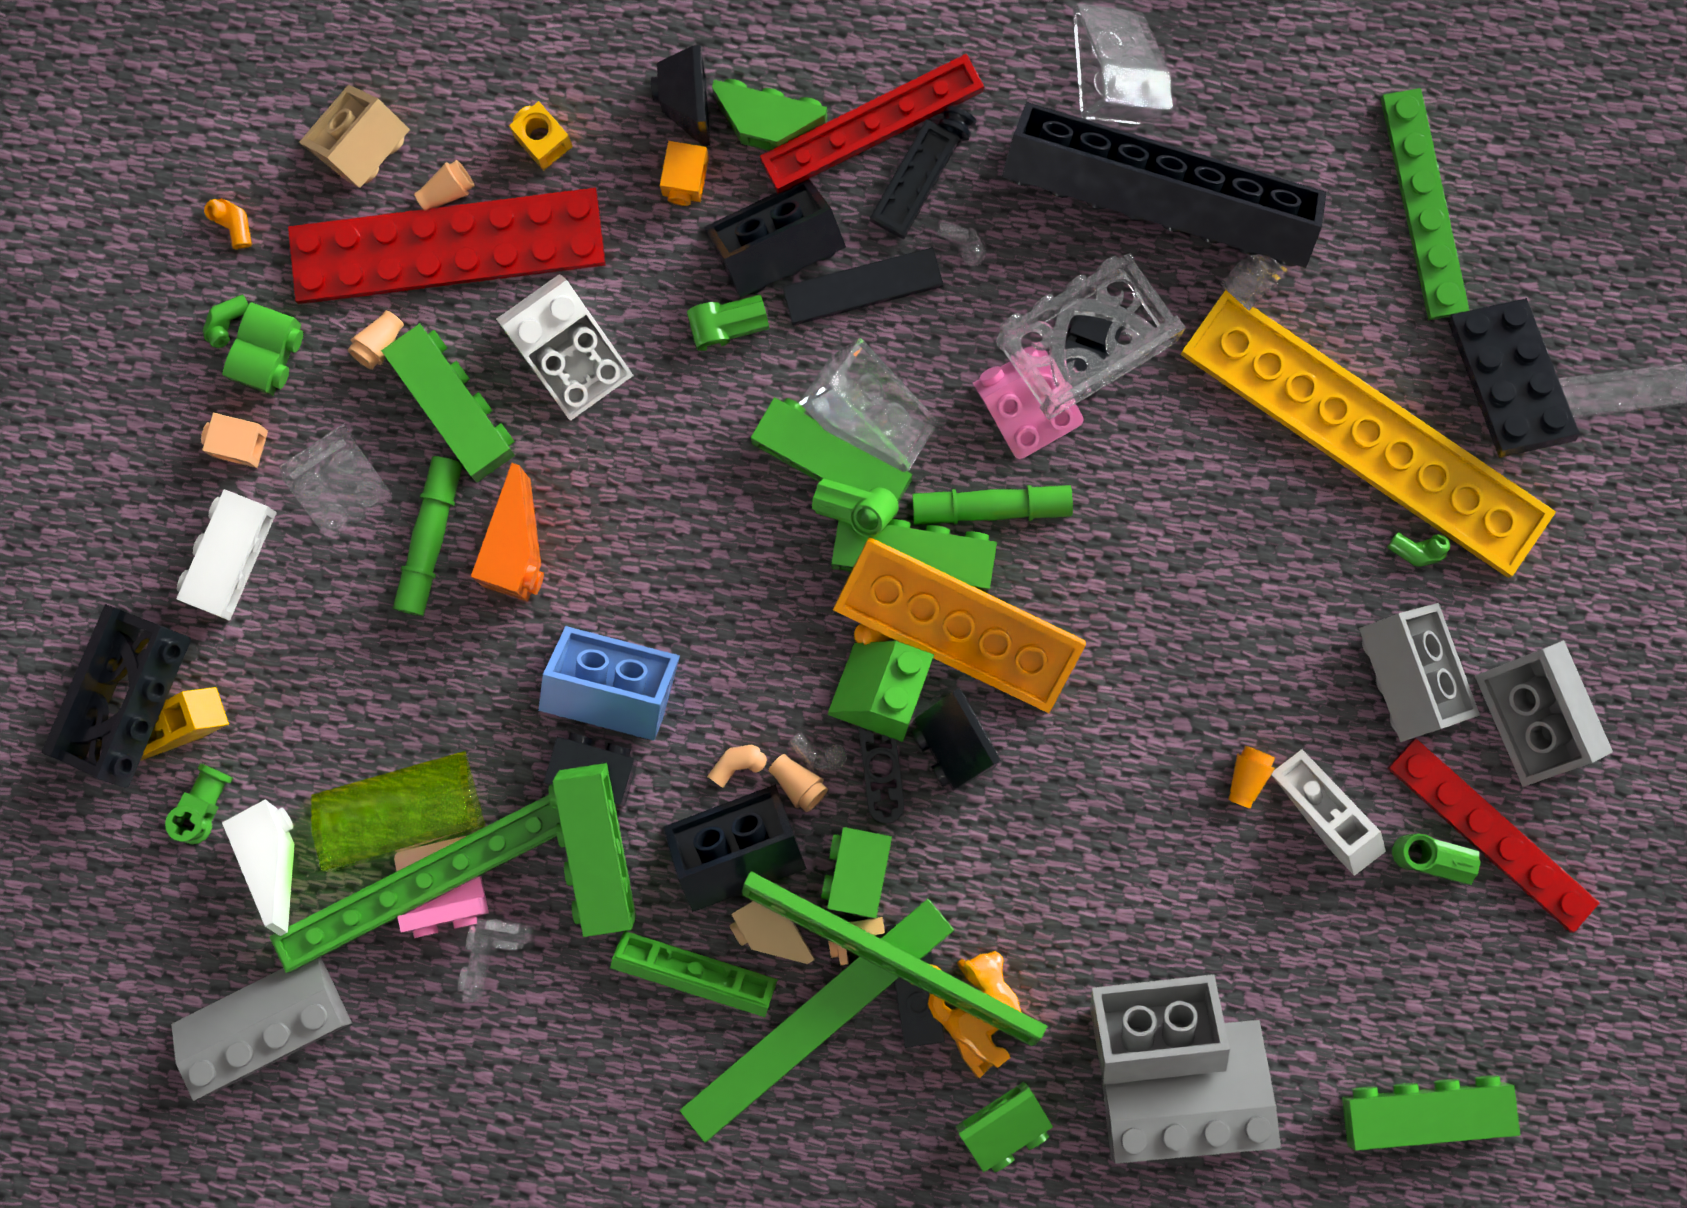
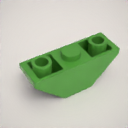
M725 79L724 82L713 81L714 99L741 144L770 151L827 123V107L822 106L815 99L801 97L799 100L784 97L782 92L775 89L763 88L762 91L747 88L745 83L735 79Z

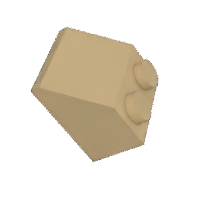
M348 85L299 143L346 181L361 188L363 184L375 178L380 164L386 157L395 153L402 146L404 136L410 129L378 98Z

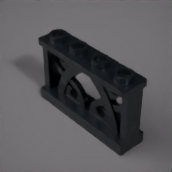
M105 604L41 753L60 760L96 779L124 788L129 787L189 647L191 638ZM128 674L129 690L120 710L109 718L108 705L116 686Z

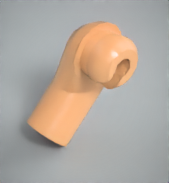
M754 745L729 748L724 752L707 777L724 788L736 770L749 769L754 773L760 772L765 767L767 758L764 753L760 752L759 747Z

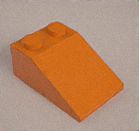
M511 463L471 577L485 588L528 602L531 594H538L543 582L544 572L539 571L541 559L531 479L520 465Z

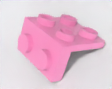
M1041 344L1036 347L1031 346L1022 349L1014 356L1012 361L1001 367L989 368L981 374L979 380L972 383L1017 459L1029 456L1081 426L1084 419L1054 361Z
M466 836L399 851L394 857L396 871ZM479 876L405 915L398 916L400 931H413L414 938L439 933L437 925L453 922L454 929L478 924L477 916L489 914L482 877Z

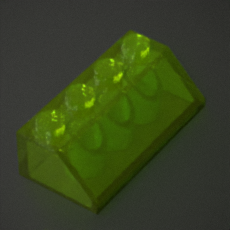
M466 751L311 795V833L322 872H334L486 827Z

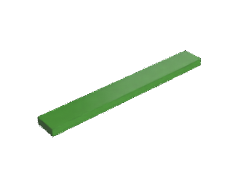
M549 795L289 926L286 934L279 936L275 933L269 936L285 972L290 973L397 919L398 916L405 915L556 838L557 823H561L558 808H552Z
M752 871L749 873L743 886V896L1030 1046L1036 1045L1042 1039L1047 1025Z
M927 899L881 939L921 960L952 934L955 929L930 899ZM862 957L857 958L679 1111L704 1143L708 1142L900 977Z

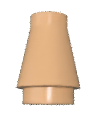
M455 160L451 164L446 162L420 190L414 193V196L420 206L426 211L469 195L468 190L475 185L463 165L458 160Z
M386 310L378 319L351 339L352 345L348 348V352L355 360L368 369L372 370L377 364L382 365L386 357L381 350L394 342L399 331L404 326L403 322L393 313Z
M786 754L779 756L768 770L776 778L795 808L801 807L805 812L812 810L828 791V788L823 784V778L791 760Z

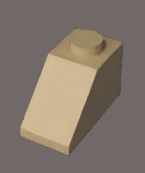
M755 901L731 914L735 922L729 926L741 946L748 943L752 950L805 964L815 960L793 921Z

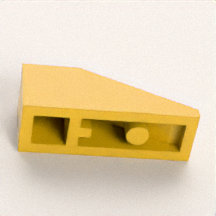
M217 687L182 691L167 699L140 761L203 738L229 725Z

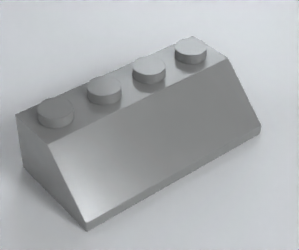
M322 957L290 973H286L284 968L172 1023L176 1065L192 1100L195 1101L208 1097L352 1024V1021Z

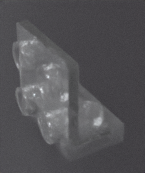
M345 423L279 466L282 480L329 540L393 498L392 492L358 447L354 435Z
M496 918L477 919L476 926H470L466 940V950L471 951L469 966L462 967L458 981V991L463 992L462 1002L473 1003L483 999L493 947L508 950L523 949L524 944L535 942L537 926Z

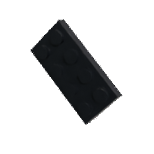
M1527 298L1451 314L1448 321L1498 457H1506L1576 441L1580 432Z

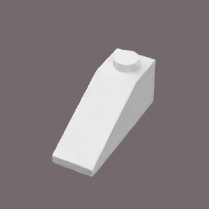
M1303 749L1273 771L1272 776L1326 846L1354 876L1386 852L1381 831Z
M263 800L222 822L265 927L282 936L288 932L295 845L289 831L293 829V824L283 808L277 809L267 800Z

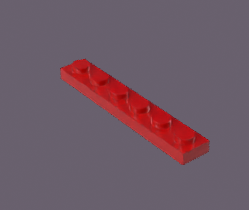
M966 53L760 155V161L777 194L924 122L926 119L944 112L947 106L954 107L984 92V85Z
M1412 739L1387 767L1391 773L1570 933H1574L1600 904L1597 899L1418 739Z

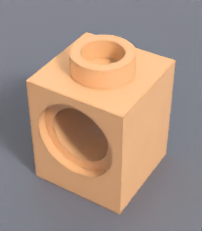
M213 413L211 422H207L202 431L201 443L204 445L203 451L214 458L258 468L268 430L258 423Z

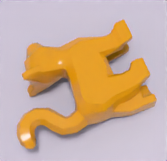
M997 951L979 954L970 960L967 959L965 961L961 958L957 961L966 979L980 991L1021 1012L1017 996L1003 981L1002 966L1004 959ZM932 994L929 995L928 1006L933 1017L943 1024L950 1036L955 1040L961 1058L977 1078L982 1077L990 1067L995 1066L998 1068L1011 1058L1005 1048L996 1047L992 1042L991 1035L999 1029L959 1008L950 1009L945 1005L944 1000Z

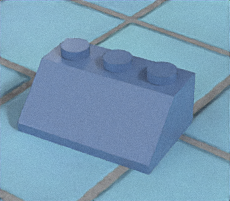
M565 626L542 676L538 711L655 741L665 714L680 655Z

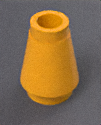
M1244 746L1242 754L1237 753L1230 789L1231 793L1228 800L1251 808L1253 801L1256 800L1275 770L1272 767L1275 757L1257 749Z

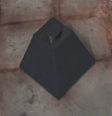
M694 45L657 62L658 76L651 77L653 101L659 100L662 112L702 146H711L706 71L701 45Z

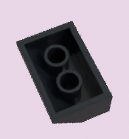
M810 179L779 194L776 192L704 227L740 298L747 294L758 293L766 285L783 277L794 276L802 268L816 261L827 260L833 257L837 251L846 248L831 207Z
M776 784L663 826L678 881L692 912L742 894L744 883L751 871L774 882L807 869Z

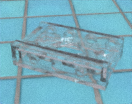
M1131 253L1126 254L1120 259L1116 255L1108 258L1097 268L1098 272L1088 278L1084 274L1076 277L1066 285V291L1055 297L1053 294L1044 296L1033 305L1032 308L1034 310L1023 316L1020 313H1016L1000 325L1001 330L996 340L997 346L1004 351L1041 404L1040 409L1048 420L1176 344L1186 329L1179 317L1172 315L1134 262L1135 258ZM1113 282H1124L1133 291V302L1127 309L1120 306L1124 299L1123 290H1121L1118 296H1111L1107 292V287ZM1093 294L1096 296V299H1086ZM1140 304L1144 306L1158 327H1153L1145 319L1135 314ZM1073 315L1094 316L1113 321L1105 340L1108 357L1102 359L1096 353L1084 348L1065 350L1066 334ZM1057 316L1053 327L1046 323ZM1121 326L1126 328L1121 335H1126L1130 338V343L1127 345H1121L1115 339V334ZM1029 332H1038L1042 337V341L1039 343L1032 342L1031 346L1042 351L1050 349V355L1043 357L1029 355L1022 348V337ZM1066 359H1084L1087 363V369L1085 371H1077L1074 368L1076 360L1066 364ZM1051 366L1055 389L1052 390L1036 367Z

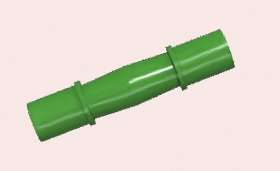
M432 456L424 490L419 497L423 501L412 532L406 566H401L400 569L402 573L392 608L396 611L424 617L433 579H436V574L433 571L444 540L450 507L455 506L454 498L463 467L462 463L440 456Z
M1027 485L1026 489H989L956 493V489L947 492L912 493L914 525L941 523L958 525V521H995L1028 517V521H1033L1036 518L1072 517L1073 515L1071 485L1043 487Z

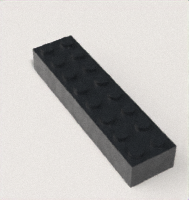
M1026 102L1015 129L1002 177L1009 178L1020 186L1032 185L1048 190L1056 197H1072L1082 200L1096 209L1108 208L1124 213L1126 217L1132 220H1148L1161 224L1169 231L1191 233L1208 243L1217 244L1221 242L1237 247L1238 250L1245 254L1264 255L1289 267L1296 265L1303 268L1307 267L1322 229L1326 192L1029 102Z

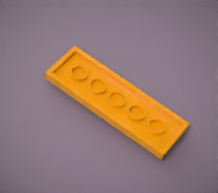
M868 537L833 608V611L898 642L934 654V659L1047 713H1050L1086 646L1085 640L871 537Z

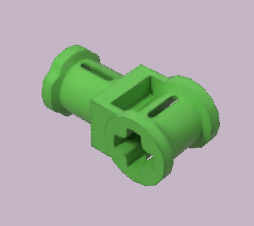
M202 763L197 768L200 773L190 793L184 792L177 807L167 815L165 821L166 831L176 841L199 844L208 838L212 829L211 822L219 806H216V803L225 785L233 780V777ZM185 819H189L195 824L192 831H188L183 826Z

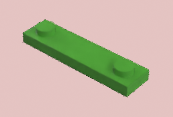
M624 931L610 967L620 972L762 1017H766L778 980Z

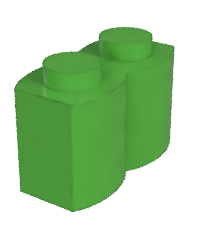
M251 302L240 323L237 339L229 351L222 375L230 381L274 396L276 388L282 389L288 379L289 367L286 366L290 353L297 352L303 340V331L300 330L301 323L294 317Z

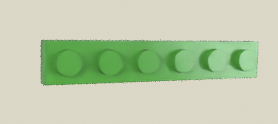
M1418 88L1384 94L1381 97V103L1428 321L1469 311L1422 90Z

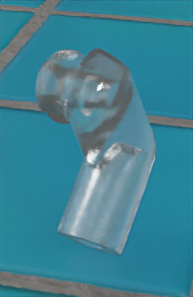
M941 221L937 238L956 243L961 257L967 265L976 266L981 264L986 257V248L977 230L950 221Z

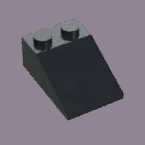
M960 688L951 692L914 719V724L917 728L911 731L922 752L929 749L937 763L932 765L931 768L942 787L949 784L954 791L995 768L1001 762L1000 757Z

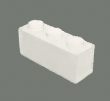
M224 489L221 497L215 498L211 504L208 514L211 520L205 534L201 533L193 546V555L195 557L189 570H185L178 580L177 591L179 593L176 599L230 621L277 512L266 505Z

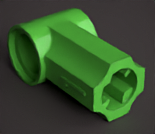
M761 294L722 305L719 302L703 303L687 310L694 343L698 351H706V346L718 343L721 346H725L730 343V339L770 329Z
M825 478L818 483L812 499V509L815 510L816 514L849 523L858 534L864 537L877 536L894 518L899 509L895 495L885 488L876 487L868 492Z
M1426 834L1403 835L1395 841L1392 847L1394 861L1405 870H1415L1466 885H1472L1473 880L1478 875L1481 861L1479 859L1480 851L1436 840ZM1414 841L1422 849L1421 859L1417 863H1414L1408 854L1409 847Z

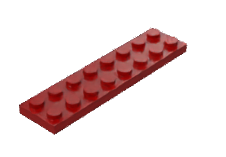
M596 188L437 207L426 211L421 209L288 226L294 293L297 304L606 266Z

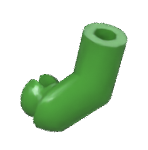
M243 294L215 305L209 310L203 327V336L212 347L222 348L229 343L228 329L231 320L243 316L249 306Z
M1397 532L1387 548L1413 566L1422 567L1442 561L1450 550V542L1445 536L1437 534L1433 535L1431 539L1415 543L1400 532Z

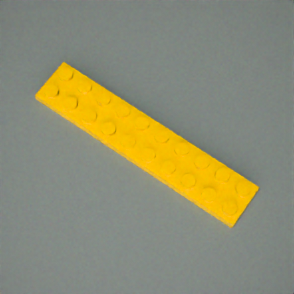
M1227 288L1180 354L1507 578L1515 574L1556 513L1555 510Z

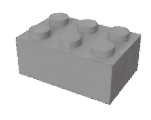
M1215 975L1092 988L1090 1012L1103 1085L1224 1072L1227 1070L1230 1046Z

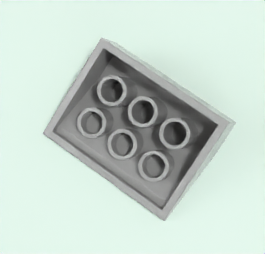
M1260 1020L1225 1023L1230 1054L1227 1070L1224 1072L1103 1085L1110 1159L1115 1164L1281 1148L1277 1109Z

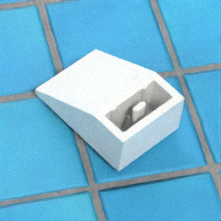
M560 274L496 319L570 421L634 376L569 282Z

